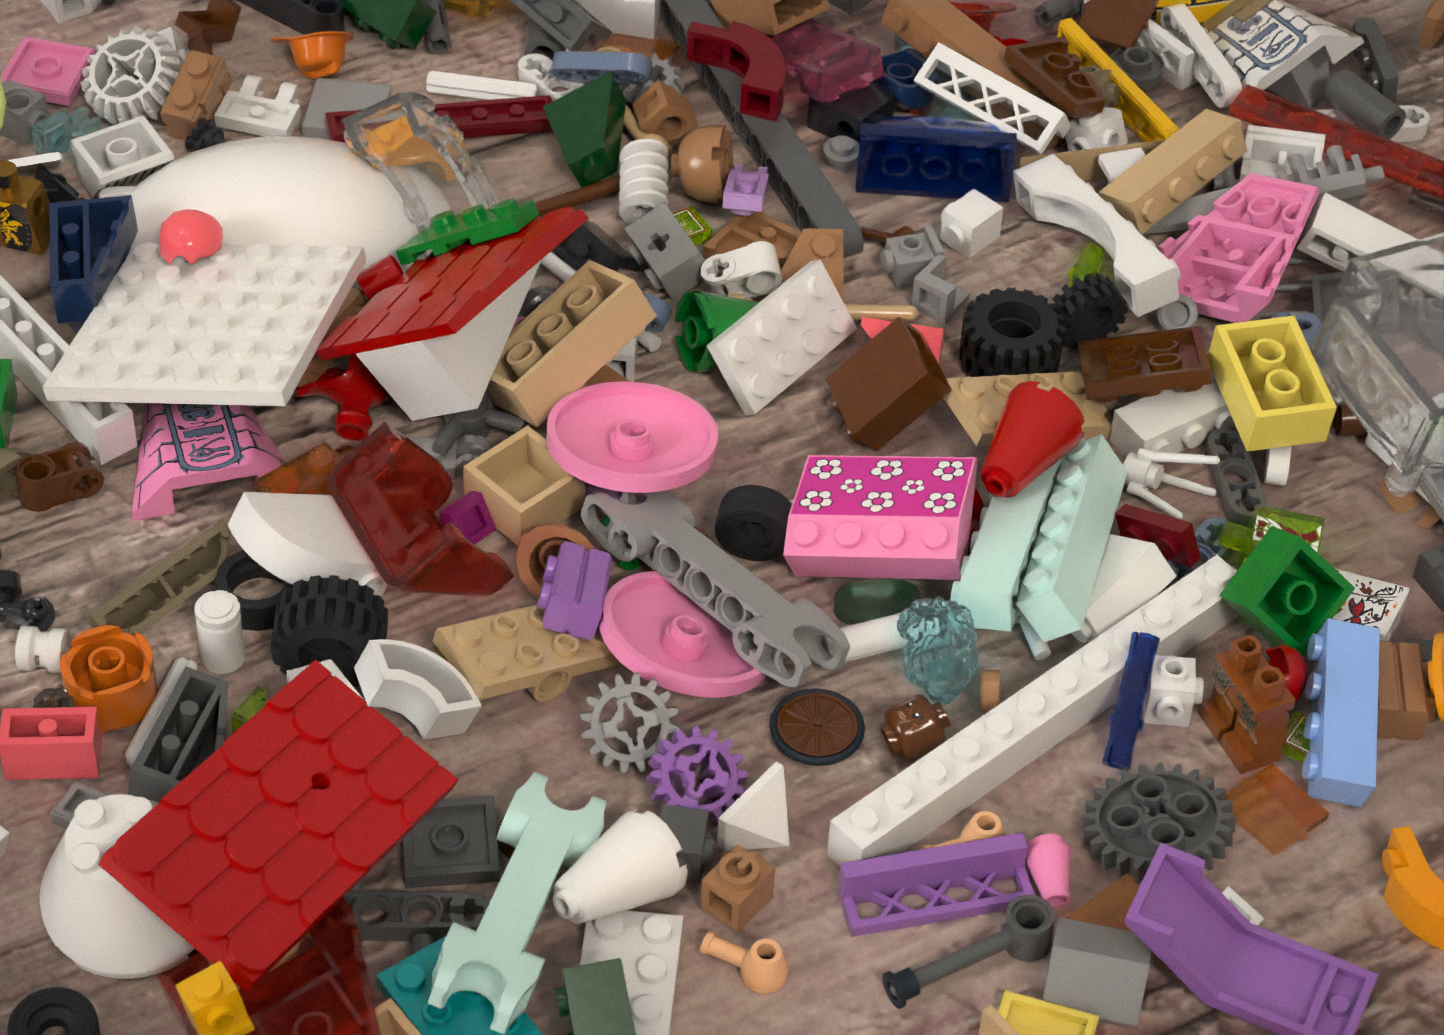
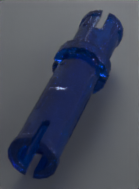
M1138 632L1131 633L1129 651L1121 679L1117 704L1115 705L1114 713L1109 714L1107 723L1111 727L1104 758L1102 759V764L1119 770H1122V767L1125 770L1131 769L1138 732H1143L1145 721L1141 720L1143 707L1149 688L1155 655L1160 642V638L1144 632H1140V635Z

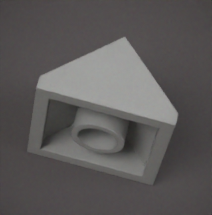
M1058 917L1043 1001L1098 1015V1022L1137 1029L1150 966L1151 949L1132 931Z

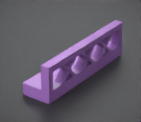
M1023 833L841 863L838 894L852 937L1005 911L1010 902L1022 895H1035L1025 869L1028 845ZM1014 877L1020 892L1003 894L991 888L995 880ZM960 886L975 893L971 900L958 902L946 896L950 888ZM917 894L930 901L926 908L913 910L900 902L905 896ZM872 902L884 908L880 916L860 919L855 904Z

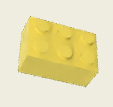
M1295 316L1216 325L1208 352V360L1246 451L1326 441L1337 407Z

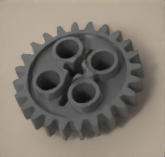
M1162 763L1157 764L1154 772H1148L1147 768L1141 764L1136 775H1132L1125 769L1121 770V781L1107 777L1105 779L1106 790L1094 788V800H1086V813L1082 814L1085 846L1091 848L1092 859L1101 858L1102 869L1104 870L1116 866L1117 878L1120 879L1130 872L1135 873L1136 884H1140L1143 881L1160 843L1206 860L1205 869L1212 870L1213 858H1225V847L1233 845L1232 833H1235L1232 800H1226L1225 788L1215 789L1213 777L1200 781L1198 769L1191 771L1187 775L1182 774L1181 764H1177L1171 772L1165 771Z

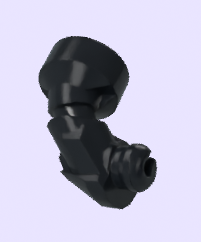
M0 570V623L18 630L23 625L37 626L41 632L49 629L55 620V610L52 603L46 597H32L25 601L17 600L22 595L19 573L11 570Z

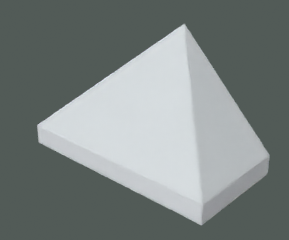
M777 761L718 818L717 847L723 851H731L737 844L746 850L790 847L784 766Z

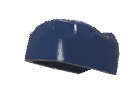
M908 48L900 52L867 60V73L893 93L896 106L907 110H917L928 105L935 97L931 92L915 84L914 78L926 61ZM934 70L928 80L937 84L938 75Z

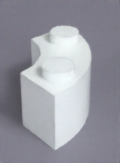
M388 639L369 640L354 666L367 705L369 707H385L402 714L416 726L423 740L465 733L482 707L471 685L455 667L439 655L415 644Z

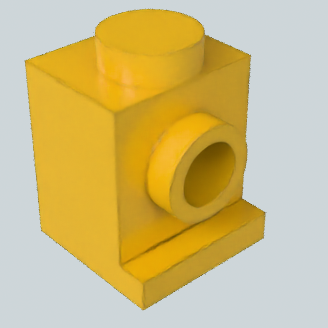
M221 961L175 985L188 1018L198 1035H246L255 1030L238 988Z

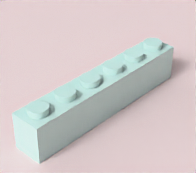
M1102 434L1088 440L1082 439L1075 448L1063 457L1016 605L1044 643L1082 629L1128 473Z
M1063 457L1014 497H997L989 492V507H983L980 515V531L973 532L970 556H964L962 560L961 580L954 581L952 586L951 606L958 608V626L1011 632L1019 610L1016 602Z

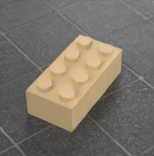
M589 260L511 331L487 386V393L495 405L538 427L542 422L548 420L550 411L559 400L571 392L583 388L586 381L601 367L613 361L616 354L627 343L641 335L646 326L657 315L634 279Z

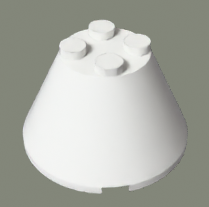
M115 794L96 800H85L80 803L75 810L74 818L46 867L41 883V916L52 942L72 959L75 965L104 977L133 979L156 975L188 960L187 954L195 949L98 865L104 853L116 843L117 839L158 804V802L147 800L144 797Z

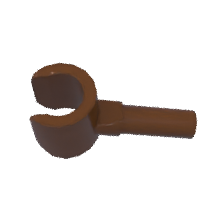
M903 226L893 234L865 227L860 229L863 237L880 241L886 244V238L915 234L914 230L909 226Z

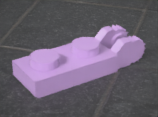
M735 164L734 169L729 172L722 208L731 209L732 213L738 215H753L755 211L762 212L768 189V167L759 166L757 172H747L744 170V165Z

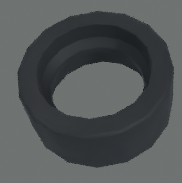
M244 550L229 556L219 567L215 578L216 590L227 591L238 598L242 629L262 631L273 629L277 600L281 598L282 592L287 587L293 588L292 584L278 578L260 566ZM256 578L273 579L285 586L278 594L261 600L244 599L233 593L238 585Z

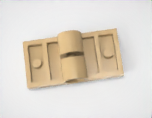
M1079 371L946 378L952 390L943 399L976 446H990L1007 396L1019 383L1027 381L1040 382L1037 388L1050 392L1052 387H1055L1075 402L1082 412L1085 421L1081 426L1082 432L1085 431L1082 439H1090L1100 434L1104 438H1110L1113 417L1102 402H1097L1095 399L1086 400L1083 376Z
M537 605L436 628L432 641L448 662L465 677L479 700L527 688L537 701L547 702L562 694L569 686L572 677L622 664L604 643L600 634L599 624L594 638L590 640L571 636L569 631L560 633L544 628L542 624L545 609L538 608Z

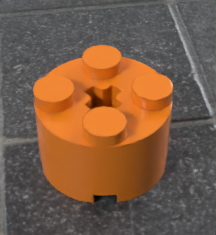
M114 625L98 626L78 634L70 642L71 648L65 655L63 653L60 659L67 706L97 707L101 734L108 730L125 728L143 720L158 693L153 653L146 638L135 631L134 635L121 632L120 626Z

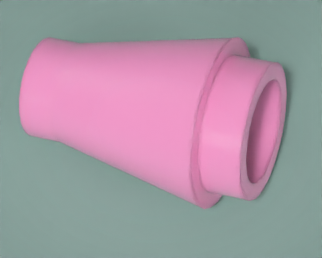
M1044 834L1034 837L1027 843L1026 863L1041 898L1049 902L1052 908L1065 906L1071 901L1069 893L1071 849L1064 843V838L1057 834Z

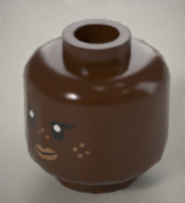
M916 694L889 707L884 713L885 722L879 725L894 757L901 755L907 761H914L946 741L944 729L950 726V721L939 701L931 704L924 695Z

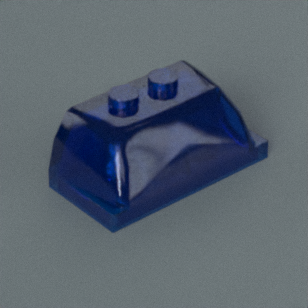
M883 116L875 120L873 124L861 123L855 192L960 199L975 189L994 202L1009 203L1017 133H1004L997 125L989 122L943 117Z

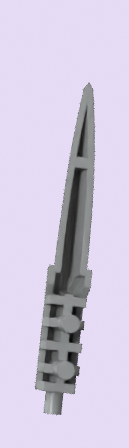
M1333 145L1327 149L1329 166H1325L1324 161L1316 162V169L1307 170L1303 155L1294 154L1288 158L1292 174L1287 175L1285 169L1277 171V179L1318 187L1319 194L1312 210L1325 193L1343 202L1365 198L1366 184L1384 180V172L1381 165L1364 169L1359 154L1351 155V161L1346 162L1340 145ZM1232 187L1189 197L1143 234L1188 230L1187 223L1198 214L1208 215L1215 209L1213 202Z

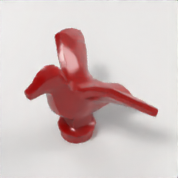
M356 354L350 355L348 370L335 367L327 369L316 382L296 387L294 390L298 391L297 397L323 395L340 403L341 410L338 411L334 418L336 422L335 432L338 436L351 441H360L368 437L369 429L373 425L368 409L381 405L387 395L385 388Z

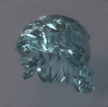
M937 596L935 600L931 598L915 600L910 608L901 612L897 621V630L900 636L909 641L901 651L904 672L911 684L921 688L931 702L936 703L939 701L941 705H947L961 695L979 669V651L975 647L978 633H976L971 610L953 600H949L948 604L940 596Z

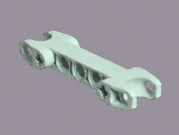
M534 772L530 779L516 791L499 829L496 840L516 848L479 927L475 931L453 922L442 944L432 973V988L428 1004L441 1009L444 1008L449 997L458 991L470 990L478 992L487 997L493 1004L495 1014L490 1029L501 1034H505L512 1023L525 1011L546 959L525 951V948L561 868L569 869L600 838L604 828L606 800L592 796L589 803L580 810L559 808L552 804L545 794V785L549 778L537 772Z

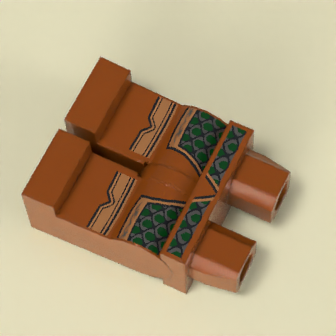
M1248 635L1233 640L1228 651L1214 655L1212 676L1215 679L1211 698L1202 700L1197 711L1216 740H1221V747L1240 774L1280 761L1289 722L1287 711L1294 708L1296 701L1285 686V676L1279 668L1271 666L1262 655L1263 646L1255 635Z

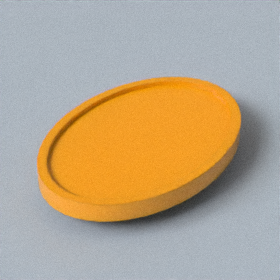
M1444 631L1436 632L1433 640L1432 660L1428 661L1430 689L1432 695L1435 696L1437 712L1441 722H1444Z

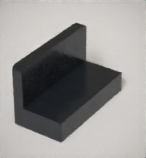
M588 220L553 249L576 271L589 260L616 272L621 266L636 272L642 267L605 231Z

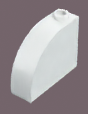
M243 492L228 523V527L239 545L254 561L273 575L292 585L301 579L309 581L311 576L320 575L322 578H329V575L339 576V579L347 580L351 578L357 580L358 585H367L374 590L373 595H380L382 597L398 566L355 496Z

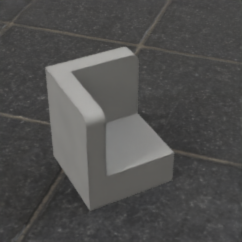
M938 254L914 278L911 305L915 306L919 312L945 324L969 300L970 293L944 279L947 257Z

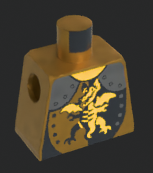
M11 161L0 162V246L42 256L50 244V202L43 183L38 179L18 175L17 166Z

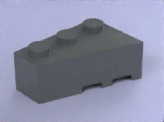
M185 667L130 769L128 795L144 797L147 800L159 803L162 797L223 745L228 681Z

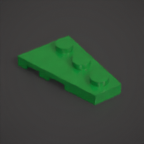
M514 198L499 202L488 209H485L484 205L481 204L470 207L461 214L454 215L452 210L445 211L430 219L432 224L396 250V253L403 266L415 262L417 257L429 249H432L434 256L449 252L452 248L468 240L474 245L518 232L536 218L539 213L534 200L516 203Z

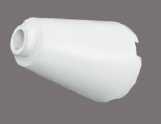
M632 809L623 814L554 884L553 904L558 914L573 923L581 924L670 898L677 894L685 886L688 872L686 864L679 867L676 853L682 849L668 825L650 811L639 814L636 813L638 809Z

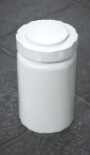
M216 590L207 592L198 598L194 605L200 659L203 667L209 672L216 674L231 673L240 668L245 661L240 603L235 595L227 591Z

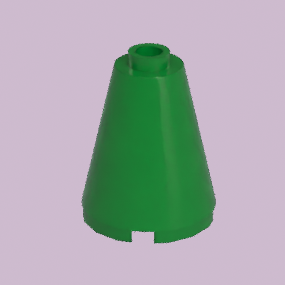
M701 291L684 293L678 301L675 312V322H682V335L675 336V341L684 367L688 371H696L695 373H704L718 368L706 345L759 302Z

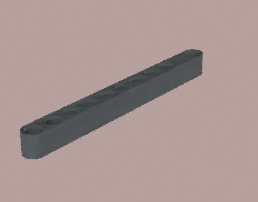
M706 0L660 1L663 23L685 57L687 55V30L692 21L724 28ZM688 60L757 166L768 167V183L800 231L802 232L803 228L843 229V258L861 254L864 242L860 227L783 113H780L776 122L740 114L741 83L743 79L727 69Z

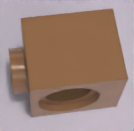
M658 80L632 103L640 128L648 134L654 133L663 136L672 148L698 126L690 100L661 80Z

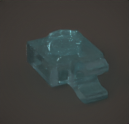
M84 106L76 109L71 115L62 109L31 125L35 156L67 152L72 149L70 140L102 129L100 117L96 116L90 120L89 109Z

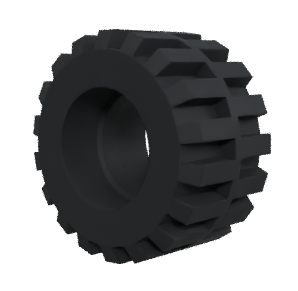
M1007 288L1005 291L993 289L990 290L989 295L980 294L976 297V302L971 301L968 304L963 316L959 348V360H962L961 366L963 370L970 372V377L1057 373L1060 366L1065 334V320L1062 314H1058L1059 308L1054 303L1048 304V298L1042 295H1033V291L1026 289L1024 291H1017L1016 288Z
M318 575L311 576L309 581L301 579L294 582L293 588L287 587L282 592L281 598L277 600L270 652L273 653V662L275 665H279L280 671L287 676V671L310 665L315 659L318 662L331 659L351 685L357 687L359 681L354 666L369 640L386 639L389 613L388 608L384 607L385 601L380 595H373L374 590L367 585L360 586L357 580L351 578L344 580L339 579V576L329 575V578H322Z

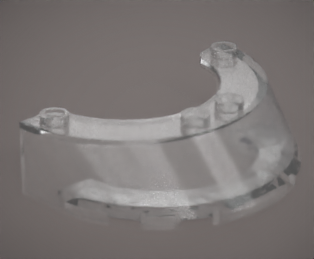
M413 92L398 93L342 119L346 129L343 135L347 146L352 152H357L362 158L377 166L393 184L404 201L403 206L406 216L411 223L416 225L418 232L420 233L432 224L430 219L439 213L452 210L454 215L476 205L482 204L485 209H488L499 203L493 186L476 155L469 158L468 152L464 151L461 146L463 134L447 114L439 117L433 111L435 109L434 102L422 94ZM432 249L423 253L425 258L432 252Z

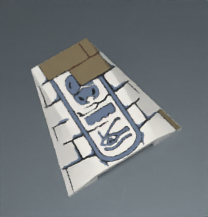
M1234 0L1201 24L1241 81L1242 100L1239 104L1230 107L1235 118L1240 120L1242 131L1272 110L1264 89L1309 56L1319 51L1331 63L1335 64L1364 43L1362 37L1282 0Z

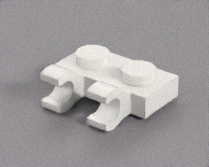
M248 74L239 92L227 91L214 115L215 124L220 128L263 137L291 136L301 118L300 99L295 98L299 86L283 82L275 100L264 98V92L259 91L263 77Z

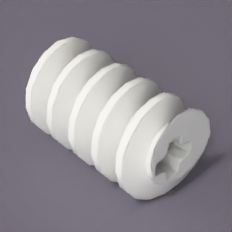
M639 139L625 145L620 152L619 214L629 224H632L664 202L668 207L666 196L668 195L667 158L669 149L661 141Z

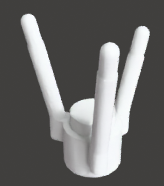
M1140 448L1138 453H1129L1124 461L1123 466L1128 472L1124 483L1128 485L1127 493L1143 498L1176 519L1181 520L1183 518L1182 512L1149 492L1150 488L1157 489L1160 483L1163 482L1211 497L1217 494L1214 488L1164 473L1163 465L1158 464V462L1218 464L1220 462L1218 456L1153 452Z

